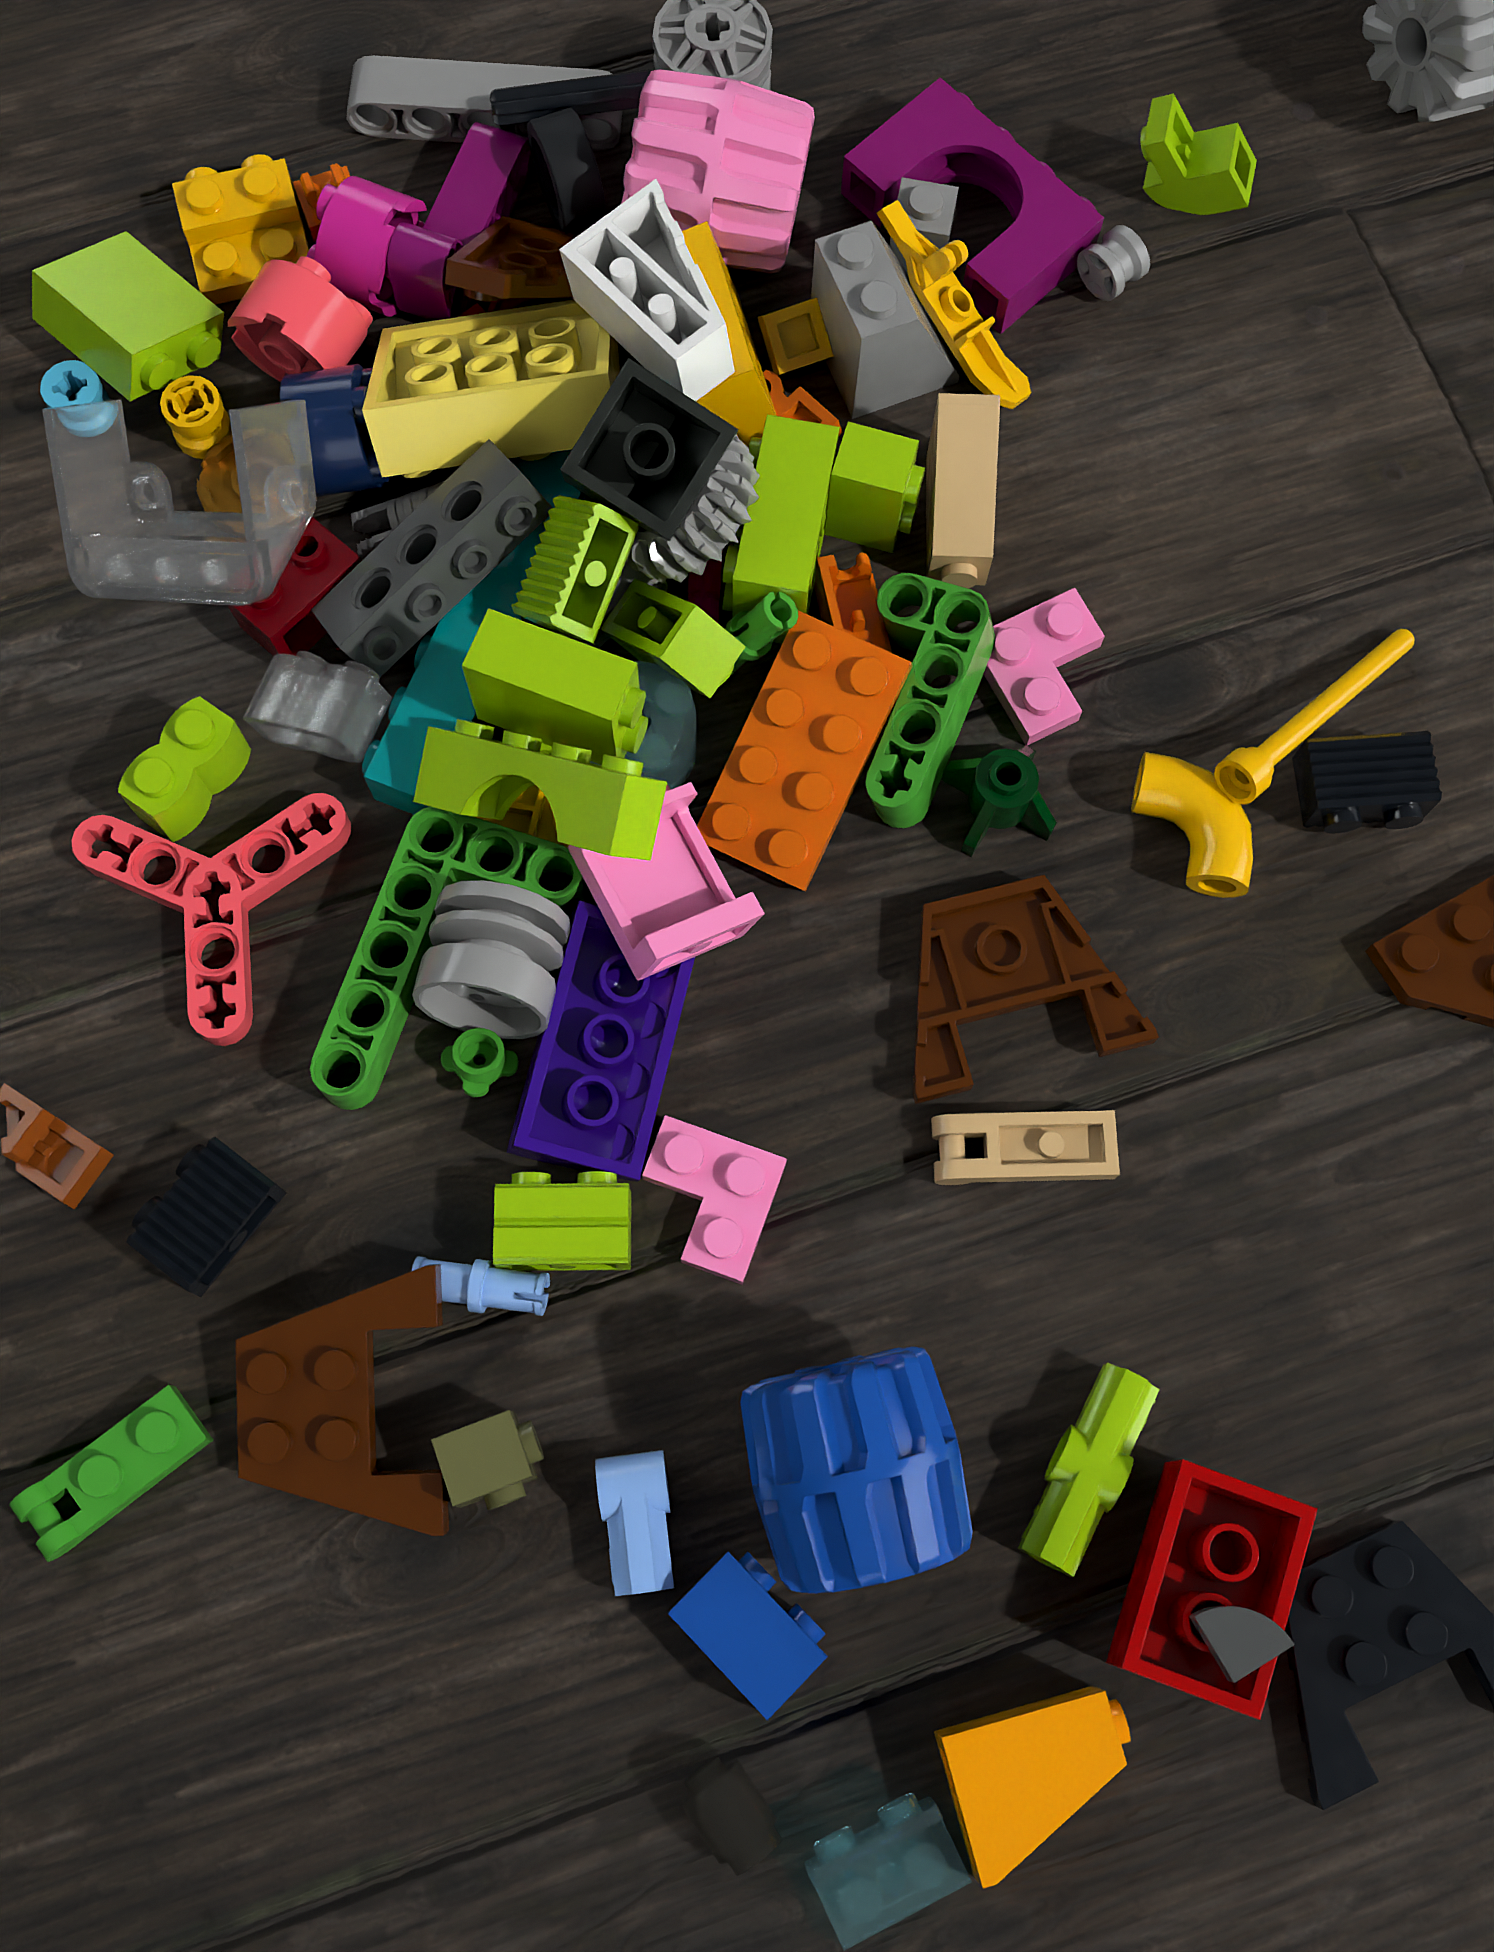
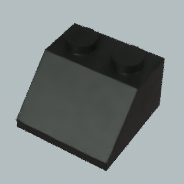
M628 358L560 468V471L566 483L597 503L639 523L641 528L670 542L733 441L738 429Z

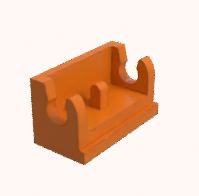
M859 553L855 558L856 565L844 570H838L834 555L817 557L814 590L821 620L892 653L888 633L877 605L878 592L873 573H871L872 568L869 556L865 553Z

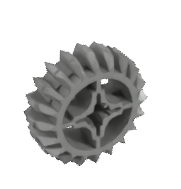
M737 435L724 453L671 541L669 542L639 526L625 564L636 572L641 571L649 578L657 579L662 583L671 578L681 583L689 572L702 576L708 560L713 559L722 562V549L729 542L739 543L735 533L740 525L752 521L746 508L755 503L759 498L753 485L757 482L760 475L754 468L753 460L755 457Z

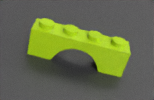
M461 719L456 720L454 731L428 726L413 802L459 815L503 820L516 798L529 787L536 785L546 796L552 808L558 842L608 856L651 861L667 782L642 776L643 762L604 754L601 766L590 763L592 750L553 742L551 753L540 751L542 738L504 730L502 741L492 739L495 727Z

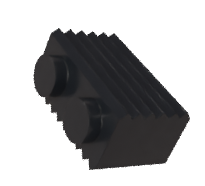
M1429 731L1306 739L1292 757L1303 826L1306 828L1315 825L1318 827L1323 826L1324 832L1338 834L1358 829L1362 826V822L1367 824L1375 821L1379 823L1384 822L1387 829H1405L1423 822V818L1442 798V791L1439 789L1440 780L1437 778L1438 768L1435 766L1436 757L1433 755L1434 745L1431 743V733Z
M216 1137L210 1139L207 1146L203 1144L196 1145L183 1157L176 1169V1175L180 1179L175 1181L171 1189L164 1193L163 1198L155 1196L140 1208L131 1225L136 1231L129 1235L126 1243L185 1290L199 1297L203 1296L287 1193Z

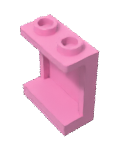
M691 782L674 789H670L667 784L651 861L608 856L572 845L567 847L637 981L742 937L765 914L753 892L735 898L689 812L688 806L697 796V792Z

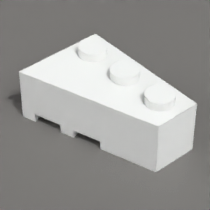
M657 179L650 182L559 249L574 300L645 369L694 401L699 400L735 372L726 322L698 264H695L685 244L684 235L677 220L674 221L668 209L663 191Z

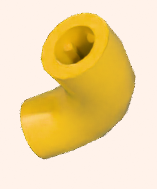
M1144 752L1133 792L1132 813L1168 820L1175 823L1185 832L1190 842V857L1186 875V885L1190 889L1208 896L1222 898L1239 897L1248 893L1253 865L1251 824L1241 804L1231 801L1218 788L1214 774L1209 770L1176 757Z

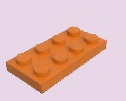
M798 610L797 623L789 629L697 824L706 844L806 892L913 666L912 662Z

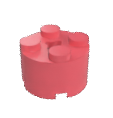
M301 256L296 264L277 259L267 261L229 318L228 327L236 326L237 328L231 338L239 350L262 371L281 382L286 373L296 374L348 366L366 338L367 329L371 325L373 317L362 304L347 298L341 291L329 283L331 275L325 267L311 258Z

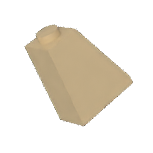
M938 394L926 456V577L968 589L975 585H986L994 549L1000 395Z

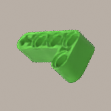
M901 573L890 577L883 583L877 596L878 609L889 638L894 644L917 652L912 662L913 666L901 689L869 767L865 782L868 795L877 814L884 823L895 828L914 826L928 812L994 649L996 639L988 604L981 594L968 588L913 573ZM911 605L920 606L918 612L912 616H896L904 607ZM973 621L978 623L970 632L963 634L952 632L954 627L962 622ZM953 675L956 677L955 681L948 687L941 689L930 687L932 681L939 676ZM931 729L935 731L932 737L925 743L910 744L907 742L910 735L917 730ZM905 780L909 788L908 791L902 790ZM889 792L895 793L893 798L888 797Z

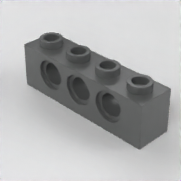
M488 439L319 601L311 611L336 645L377 681L549 517L548 510L553 507L522 472Z

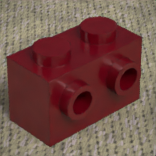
M311 516L296 530L287 533L280 540L277 547L256 566L242 573L235 580L233 586L222 595V598L239 626L288 669L327 634V631L311 609L362 560L354 551Z

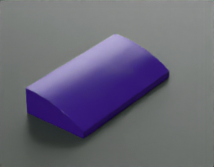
M579 900L570 914L571 929L568 941L562 947L564 955L562 966L554 973L553 977L556 984V993L548 1028L537 1037L506 1153L584 1172H611L617 1174L618 1179L638 1182L641 1177L695 957L637 981L599 907Z

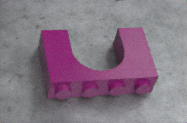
M942 78L937 79L844 156L841 194L879 228L883 226V223L876 213L897 201L902 177L938 184L952 182L974 184L992 192L1006 205L1013 218V224L967 263L962 286L971 295L976 310L984 320L992 316L994 317L995 322L992 327L1000 334L1078 268L1077 258L1080 252L1091 244H1097L1104 217L1097 212L1095 206L1087 198L1077 195L1056 177L1053 170L1046 163L1036 160L1015 142L1013 136L1005 128L995 125L974 106L968 96L954 90Z

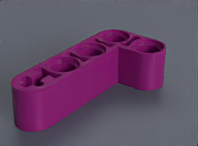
M477 121L472 124L423 228L401 222L392 235L387 255V268L399 310L435 321L458 317L468 309L472 298L464 294V289L445 284L447 259L502 216L510 218L526 184L533 162L527 137Z

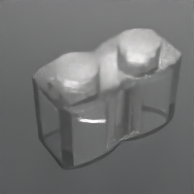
M298 651L296 656L276 654L261 680L243 719L266 740L278 745L301 751H315L334 759L357 763L362 762L392 697L378 683L380 680L379 675L361 663L346 661L344 666L329 664L321 657L307 651Z

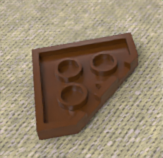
M502 216L447 259L445 284L463 288L466 296L479 301H497L499 298L571 299L573 295L559 249L578 235Z
M1494 875L1380 939L1365 951L1401 1004L1424 1010L1429 1007L1463 1015V1020L1494 1028Z

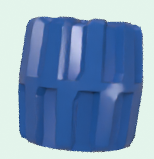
M915 1346L893 1348L867 1356L858 1355L844 1358L837 1363L825 1366H811L795 1370V1373L770 1377L761 1380L759 1383L752 1384L743 1390L740 1403L753 1492L780 1578L789 1590L818 1594L882 1584L936 1568L954 1560L970 1549L973 1530L960 1448L931 1358L924 1348Z

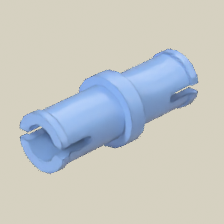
M420 1256L414 1261L412 1271L431 1264H441L443 1302L467 1304L468 1311L484 1313L487 1307L535 1313L538 1316H543L545 1313L549 1292L543 1291L544 1288H549L550 1286L549 1273L493 1268L491 1260L476 1259L473 1265L431 1260Z

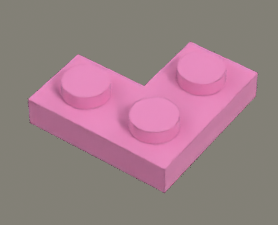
M1073 588L993 626L996 637L994 649L983 674L1026 746L1079 721L1083 712L1057 667L1101 647L1105 636L1076 588Z
M665 1115L642 1177L645 1181L702 1201L683 1251L681 1263L743 1285L787 1159Z

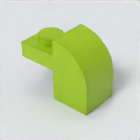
M1174 93L1153 98L1147 126L1142 128L1140 137L1142 153L1146 161H1148L1143 185L1146 194L1156 203L1167 209L1197 215H1211L1247 208L1257 160L1239 124L1233 123L1194 132Z

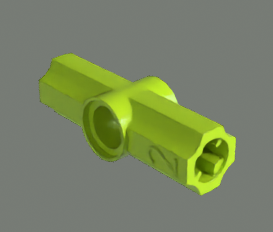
M1108 1362L1103 1364L1075 1426L1070 1425L1053 1453L1044 1478L1048 1481V1484L1021 1537L1022 1540L1018 1546L1019 1550L1069 1577L1075 1576L1103 1513H1108L1113 1508L1126 1485L1134 1462V1458L1130 1456V1453L1146 1424L1149 1412L1156 1401L1155 1399L1160 1389L1153 1386L1147 1379L1128 1369Z

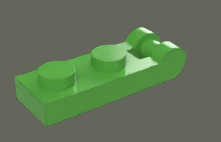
M167 1385L45 1479L22 1491L10 1502L9 1506L21 1523L29 1521L40 1537L36 1542V1546L46 1561L50 1562L64 1555L207 1446L213 1441V1438L177 1387ZM67 1493H70L81 1510L64 1521L53 1504Z

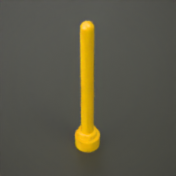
M1407 629L1394 631L1258 747L1237 748L1215 767L1214 777L1218 788L1231 801L1238 804H1249L1270 786L1274 766L1406 654L1414 645V635Z

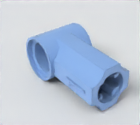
M657 1450L595 1459L600 1514L602 1522L607 1521L609 1556L615 1596L673 1589L674 1579L666 1513H671L664 1451Z

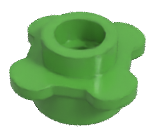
M474 1028L465 1031L456 1039L453 1046L446 1047L441 1054L442 1067L446 1071L456 1073L463 1082L464 1092L471 1097L486 1095L489 1091V1086L502 1076H512L518 1069L516 1053L505 1050L501 1038L495 1032L485 1028ZM477 1057H483L486 1059V1062L483 1065H476L474 1060Z

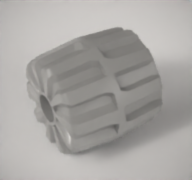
M1375 0L1377 4L1367 8L1363 15L1362 33L1366 40L1374 44L1375 52L1369 58L1366 65L1372 80L1386 81L1390 87L1391 92L1387 105L1396 113L1417 109L1419 122H1435L1494 105V0Z

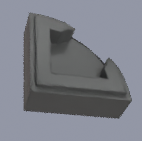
M1213 1606L1198 1610L1189 1615L1226 1679L1232 1683L1242 1679L1295 1645L1279 1625L1268 1617L1250 1609L1235 1606Z

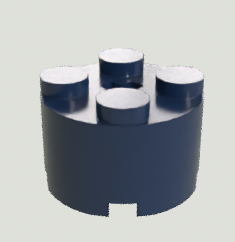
M354 364L285 375L281 381L280 401L291 399L292 418L281 419L284 442L293 473L299 485H311L307 493L310 498L380 488L384 486L385 482L389 481L390 476L382 477L362 412L373 367L364 369L361 365Z

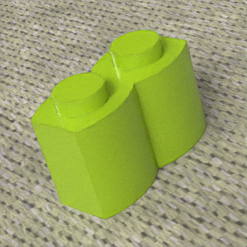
M196 697L182 705L169 718L161 733L159 744L142 752L129 765L120 781L118 793L140 820L171 842L178 841L192 832L203 820L210 807L212 795L226 789L240 776L249 760L251 748L231 717L202 697Z

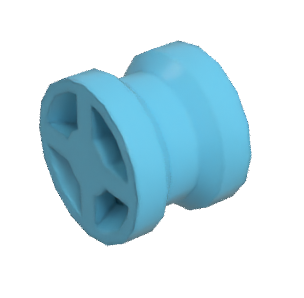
M78 360L60 362L53 365L43 376L40 393L47 407L52 411L58 426L64 432L75 437H90L100 433L109 424L113 416V404L103 388L97 373L84 362ZM75 394V400L70 401L69 397Z

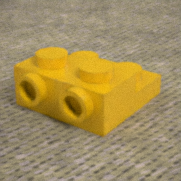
M253 155L242 162L241 168L220 173L209 167H198L189 171L184 181L172 183L182 229L189 244L200 293L215 305L242 299L267 261L277 259L296 264L301 256H307L309 245L285 158L273 160L266 155Z

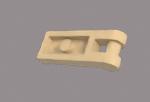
M1115 1110L945 1114L931 1118L932 1138L939 1140L940 1161L934 1162L935 1184L962 1185L974 1182L1116 1179L1120 1175ZM983 1138L984 1158L966 1159L965 1139Z

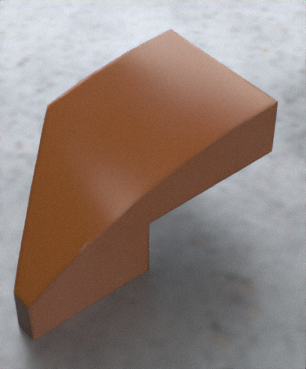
M4 1083L0 1088V1103L6 1107L7 1137L1 1138L2 1155L15 1162L18 1173L62 1203L75 1209L114 1155Z

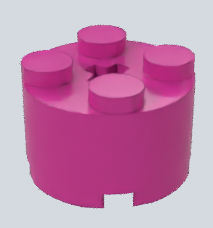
M357 176L346 178L338 187L327 184L322 189L317 202L316 214L317 218L321 220L316 244L309 249L306 257L317 261L325 267L331 275L329 283L335 286L347 298L357 301L366 309L392 317L400 310L396 304L387 268L389 244L395 229L401 222L423 228L425 223L418 220V211H427L426 205L422 200Z

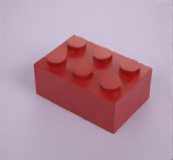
M1184 1459L1165 1462L1106 1663L1234 1712L1260 1720L1278 1656L1237 1682H1229L1189 1615L1198 1610L1213 1606L1242 1607L1268 1617L1285 1631L1318 1508Z

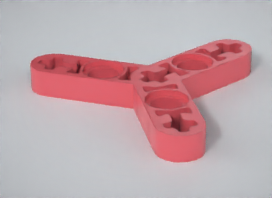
M312 793L290 805L211 858L107 815L91 816L82 821L75 829L71 842L72 851L77 860L95 876L184 914L189 1021L195 1031L207 1042L218 1046H228L244 1038L252 1026L253 1004L248 911L337 853L348 842L351 835V822L342 803L334 796L325 793ZM319 813L323 818L330 819L329 823L332 828L329 833L323 836L316 829L312 830L313 826L310 821L314 815ZM291 829L305 848L299 854H297L290 839L285 835ZM111 837L122 851L130 854L128 863L126 864L120 856L108 851H102L98 856L92 849L93 843L96 840L106 842ZM266 845L282 847L285 851V859L282 866L276 871L260 873L253 869V856L261 847ZM158 856H169L175 859L176 869L170 880L158 885L145 882L144 870L150 860ZM220 881L226 891H230V893L220 895L218 900L219 915L226 923L214 922L212 907L204 897H201V895L211 893L212 883ZM216 939H227L233 942L235 948L234 957L229 964L219 969H209L203 966L201 959L202 951L207 944ZM236 981L235 985H229V983ZM204 983L222 985L224 1002L231 1010L236 1011L235 1015L225 1017L223 1028L217 1029L209 1019H206V1014L215 1013L218 1006L217 993L210 985L203 987Z

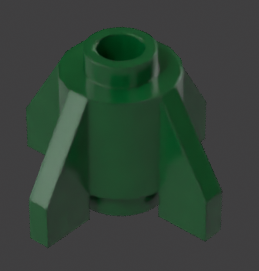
M1026 745L1019 750L1004 748L992 751L983 758L954 760L948 763L941 780L968 795L970 811L976 818L963 843L961 852L972 857L986 835L988 828L1006 829L1015 826L1021 821L1020 826L1040 838L1048 840L1057 822L1038 791L1039 775L1035 764L1032 762L1036 753L1035 750Z

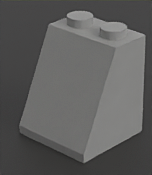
M869 221L815 239L811 299L817 298L834 355L825 359L852 419L958 383L959 374L935 324L910 286L907 271L873 222Z

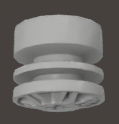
M667 0L655 17L652 36L655 69L731 78L771 90L770 66L773 29L767 12L757 0Z
M479 880L460 881L445 886L438 895L435 906L436 918L431 923L429 929V936L433 947H430L422 956L412 993L415 1005L429 1017L462 1031L485 1028L495 1032L501 1039H525L540 1035L548 1028L556 993L555 979L551 975L563 963L562 947L567 943L571 929L569 917L557 904L537 893L514 885Z

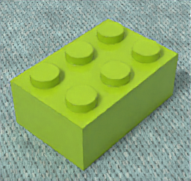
M767 414L762 438L751 437L749 452L755 457L753 460L754 468L760 475L753 488L759 498L755 503L746 508L752 521L739 526L736 533L739 543L735 542L734 546L729 545L725 557L722 581L726 585L722 610L732 612V617L738 612L752 610L770 592H774L775 596L778 592L785 593L795 602L799 611L809 615L815 584L817 557H820L825 533L830 479L837 457L840 427ZM789 630L779 635L773 642L783 643Z

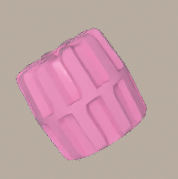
M663 69L651 71L640 94L638 118H634L631 132L633 148L631 158L625 165L623 179L625 191L621 204L650 182L657 179L663 191L668 209L674 221L677 220L681 231L703 222H708L727 268L764 273L780 272L786 261L815 119L813 107L806 102L731 78Z

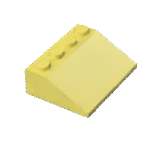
M574 299L382 329L362 408L382 477L402 475L405 478H419L428 475L436 469L461 466L488 439L508 459L519 457L522 460L534 461L545 458L552 452L573 449L620 372L618 342Z

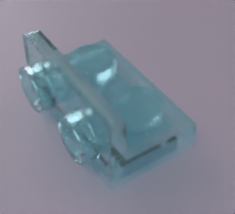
M914 1793L903 1795L887 1803L876 1812L880 1820L879 1823L854 1835L851 1826L843 1827L823 1837L812 1846L816 1856L804 1862L806 1871L813 1887L815 1886L844 1951L972 1882L946 1829L940 1810L930 1796L918 1801Z

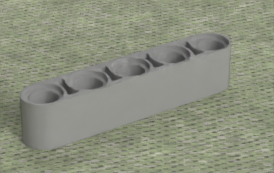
M375 55L364 56L357 59L353 65L346 119L356 131L367 136L379 138L463 143L469 129L476 121L528 138V123L505 126L495 124L490 103V92L492 90L609 75L612 73L598 69ZM623 110L579 116L593 151H606L615 147L619 142Z

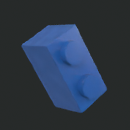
M727 1551L668 1614L768 1721L828 1657L816 1645L826 1633L797 1603L787 1613L767 1593L775 1585L776 1581L748 1551L739 1561Z

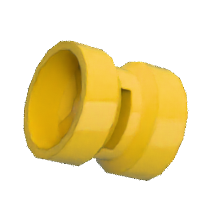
M188 375L177 378L168 384L162 392L160 400L162 414L167 424L171 427L178 446L185 454L193 458L204 459L207 451L223 437L234 433L232 421L228 412L224 409L221 396L211 381L201 376Z

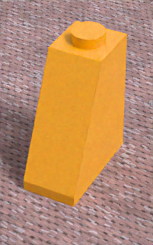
M1090 1686L934 1731L973 1876L980 1886L984 1889L997 1885L1127 1765L1122 1744L1131 1741L1128 1723L1117 1699L1108 1701L1105 1690Z

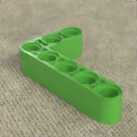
M434 807L423 808L412 816L406 826L312 1057L310 1066L312 1081L333 1105L340 1109L355 1110L370 1103L377 1094L414 1002L412 993L422 956L430 947H433L429 936V929L431 923L436 918L435 906L438 895L444 887L460 881L479 880L510 884L543 896L557 904L567 916H570L578 901H585L587 888L567 847L480 818L459 815ZM443 834L453 837L452 843L444 851L434 853L424 850L428 840L434 836ZM503 853L513 857L510 865L502 871L490 872L482 868L486 859L494 854ZM562 872L573 878L569 886L560 891H548L541 887L544 878L552 873ZM425 890L431 893L428 902L419 909L408 910L401 907L404 898L412 891ZM396 946L408 949L407 957L397 967L382 968L378 966L379 958L387 949ZM380 1004L385 1007L382 1018L375 1025L367 1028L355 1025L356 1015L366 1005ZM348 1062L360 1064V1074L354 1083L344 1088L332 1087V1074L336 1068Z

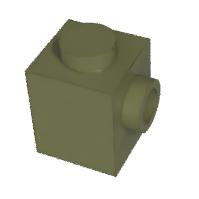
M511 1410L431 1439L453 1507L462 1508L484 1499L487 1510H492L527 1496L523 1484L538 1479L533 1463L544 1459L532 1421L529 1420L520 1424L517 1414Z

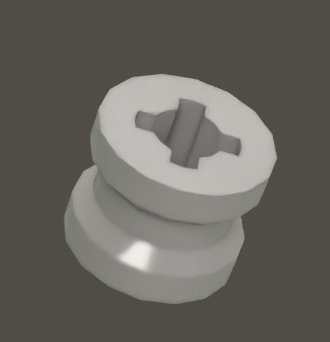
M1116 225L1104 234L1102 244H1091L1078 254L1077 267L1080 277L1088 290L1095 297L1103 301H1111L1123 292L1126 282H1136L1148 273L1150 257L1145 244L1132 229L1124 225Z

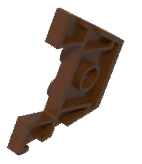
M1045 875L923 904L920 924L913 1080L915 1104L972 1089L974 1083L957 1029L958 1025L1079 996L1099 1057L1154 1044L1159 1038L1155 1026L1147 1016L1143 1018L1126 995L1128 991L1115 971L1110 972L1089 944L1091 938Z
M441 1264L421 1267L235 1340L238 1478L431 1536H444L449 1531L448 1490L441 1469L378 1471L376 1463L373 1330L442 1326Z

